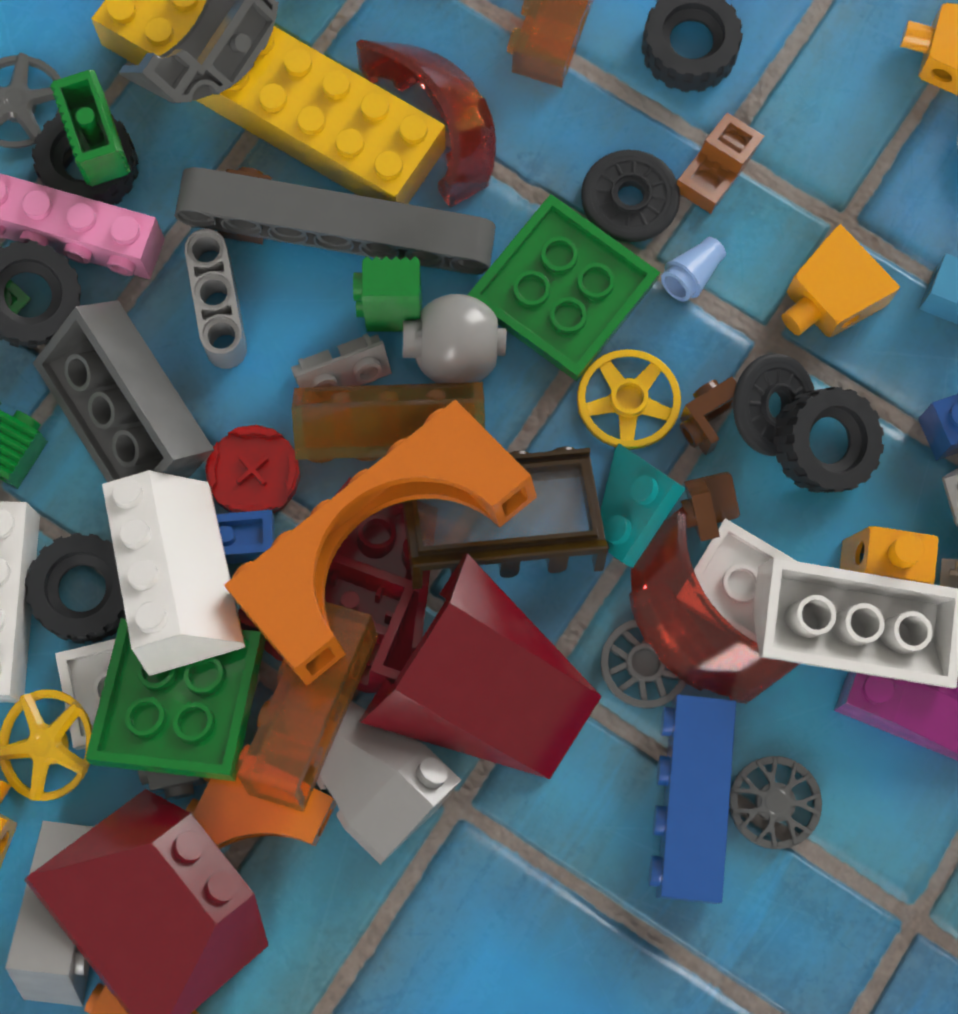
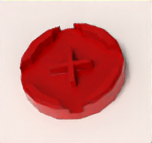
M260 425L237 427L228 432L227 436L222 438L220 442L217 441L213 446L214 451L208 456L205 466L206 479L217 503L229 513L272 509L274 514L285 508L296 494L301 477L298 456L289 441L276 430Z

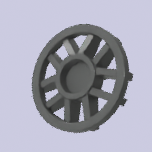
M651 618L630 620L616 628L606 640L601 653V675L608 689L622 702L642 709L660 707L672 701L687 684L691 671L690 652L683 637L667 623ZM636 627H646L642 643L628 631ZM653 628L665 632L659 647L649 643ZM620 636L633 647L629 654L613 644ZM670 637L676 642L681 654L663 653ZM612 652L623 660L624 663L609 669V653ZM666 661L682 662V673L665 670ZM627 670L631 678L617 687L611 676ZM662 678L679 681L673 690L666 694ZM638 683L640 700L628 696L624 691ZM645 683H655L659 699H647Z

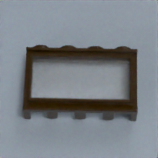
M565 446L547 452H510L509 454L531 475L537 498L500 528L480 512L456 502L440 499H417L402 502L412 589L422 588L423 571L450 568L452 575L465 552L478 565L498 564L500 576L503 578H511L518 575L521 561L546 559L548 572L560 573L567 569L569 557L592 555L594 572L604 571L609 548L603 529L590 459V448L575 449Z

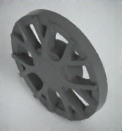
M769 756L749 763L738 773L730 789L729 809L735 826L750 842L768 849H785L798 845L812 834L821 816L822 798L816 780L804 766L789 758ZM772 764L771 771L768 772L764 765ZM777 764L791 768L787 785L775 782ZM758 767L768 781V784L760 789L747 777L749 773ZM796 772L800 774L802 778L796 780ZM743 781L749 786L748 789L740 788ZM806 781L812 796L796 800L791 789L797 784ZM738 793L756 795L755 809H738ZM813 800V808L807 805L808 801ZM796 806L812 813L806 827L791 817ZM740 813L748 814V817L744 822L740 816ZM757 814L768 821L759 836L747 828L748 823ZM786 821L791 839L777 842L775 823ZM795 827L802 830L797 836L794 830ZM767 832L770 833L771 841L763 839Z

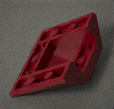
M147 789L137 794L24 879L128 1014H190L269 946L256 897L251 888L192 813Z

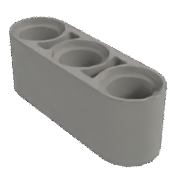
M200 229L194 231L185 243V257L199 337L209 361L219 368L230 369L238 366L247 354V343L233 265L223 236L212 229ZM207 251L219 253L213 261H198L199 257ZM214 293H224L227 295L225 300L218 305L205 303L207 298ZM230 335L235 337L229 347L224 349L213 347L214 341L220 336Z

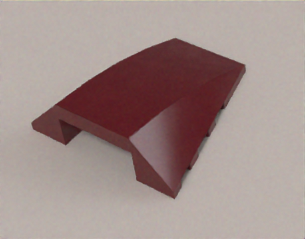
M350 477L345 482V484L340 488V490L335 495H337L340 491H342L345 487L348 486L352 477ZM417 501L423 546H433L438 509ZM402 502L376 512L352 530L337 550L326 579L325 609L328 623L346 655L320 676L365 693H377L385 679L394 683L423 637L430 570L423 571L422 588L412 589ZM240 608L238 614L242 630L259 631ZM266 639L264 650L276 660L286 663Z
M465 552L440 592V595L446 601L394 683L388 679L384 680L359 721L360 723L550 779L602 696L472 557Z

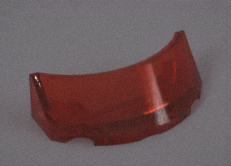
M357 41L358 66L365 79L372 83L379 82L378 78L391 80L393 86L400 92L420 82L447 123L450 133L451 151L445 154V162L448 169L446 175L438 182V190L448 206L451 208L488 187L493 174L496 155L495 126L487 102L474 86V82L451 61L427 49L397 42Z
M681 507L663 522L635 566L631 568L632 591L629 593V599L636 623L645 641L658 654L659 660L685 683L699 691L705 688L719 695L729 697L730 700H735L737 703L747 704L800 664L760 657L757 642L734 628L712 605L704 593L690 561L686 537L688 513Z

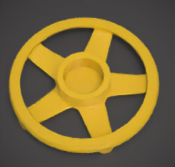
M616 350L599 357L584 372L577 391L578 414L590 433L601 442L615 448L618 444H621L629 450L641 449L657 443L671 431L680 413L681 392L672 371L657 357L639 350ZM621 357H636L646 360L650 364L635 379H625L611 360ZM599 368L611 389V393L606 397L586 403L585 394L588 382ZM661 371L668 379L672 389V408L650 399L648 395V390ZM616 413L619 416L620 439L603 432L590 416ZM639 415H647L666 421L656 433L643 439L634 440Z
M52 689L37 690L20 696V700L10 709L3 721L0 730L1 769L9 784L18 793L30 800L49 801L67 795L77 787L89 769L90 763L85 757L82 759L68 749L69 740L66 732L78 717H80L86 734L85 757L92 733V725L86 711L72 696ZM54 698L70 706L51 724H46L36 706V701ZM24 710L30 731L29 737L9 744L13 725ZM30 758L32 760L31 788L18 778L10 759ZM59 764L77 773L64 787L55 791L44 792L50 765Z

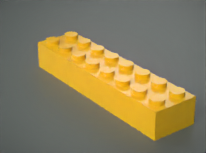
M105 0L91 19L102 46L129 62L139 65L146 53H154L160 56L174 47L195 24L206 0ZM275 26L265 49L260 52L254 61V66L241 80L219 94H212L196 100L359 196L408 204L446 149L445 124Z

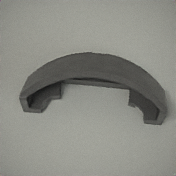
M206 0L195 24L174 47L160 56L154 53H146L139 65H123L119 74L171 103L192 102L212 94H219L241 80L254 66V61L260 52L265 49L273 31L279 2L275 0Z

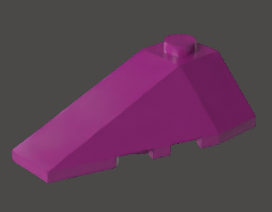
M854 672L847 673L834 711L958 761V678L957 688L951 689Z

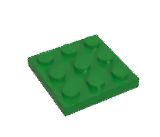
M550 194L467 295L484 302L497 316L498 325L506 328L509 333L577 382L657 282L660 272Z
M121 618L85 759L95 766L235 781L264 652L265 636L260 631L242 630L245 648L149 676L131 649L127 621L125 618Z

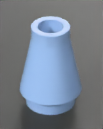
M706 237L700 244L667 262L664 268L665 272L661 275V282L665 290L679 301H687L689 298L698 297L718 264L726 257L724 246L717 239Z

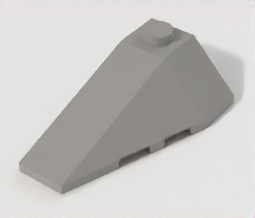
M296 676L276 691L268 700L295 747L305 751L316 769L313 777L321 790L328 789L340 809L336 816L344 830L380 865L440 808L461 782V779L426 745L416 739L360 723L359 720L364 714L365 709L317 680L306 686Z

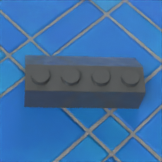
M118 300L76 306L33 362L107 482L147 470L189 478L214 451L209 440Z

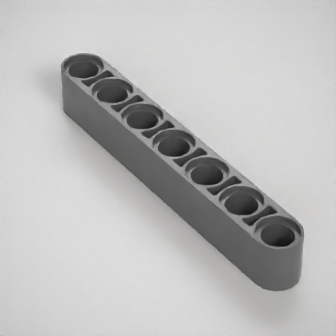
M198 167L183 170L175 210L177 220L194 227L373 258L378 256L380 259L387 256L392 260L397 256L402 260L406 256L411 260L416 256L420 260V266L474 275L486 273L491 266L496 226L492 221L478 216Z

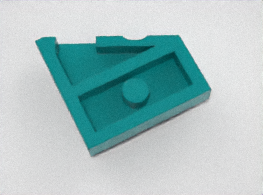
M618 444L614 452L600 512L605 539L609 548L608 552L620 562L633 568L686 488L621 444Z

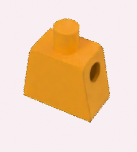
M945 3L941 5L931 26L908 20L901 38L900 47L924 53L918 74L921 80L958 96V4Z
M840 224L793 277L787 293L795 304L782 314V320L786 327L797 336H800L815 324L825 336L833 337L890 304L900 286Z
M869 526L842 541L839 569L934 585L939 537ZM860 553H863L864 556L860 563Z

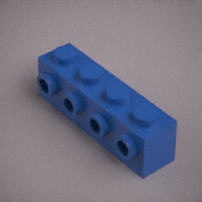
M677 694L671 701V707H663L661 736H668L669 738L667 756L660 755L658 759L657 785L665 786L663 806L655 805L653 816V835L661 836L659 856L651 855L648 879L649 886L657 887L656 898L709 904L722 903L736 714L735 700Z

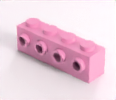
M0 173V239L6 238L19 241L20 243L36 241L38 242L37 244L43 246L47 244L55 248V252L58 254H63L73 261L83 264L90 262L107 267L113 272L124 276L135 275L150 280L165 240L156 217Z

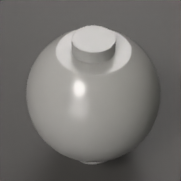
M449 294L441 296L428 303L422 309L421 319H416V321L404 320L403 358H415L420 370L428 378L444 386L465 387L483 380L496 367L497 356L506 355V328H498L497 316L491 308L481 300L469 295Z

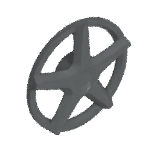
M25 53L0 58V69L15 65L10 84L6 87L0 86V126L7 120L19 123L30 139L23 141L0 139V147L16 149L35 145L34 140L37 133H41L34 116L37 104L55 100L51 87L30 89L27 86L29 66L43 71L52 81L61 79L50 65Z

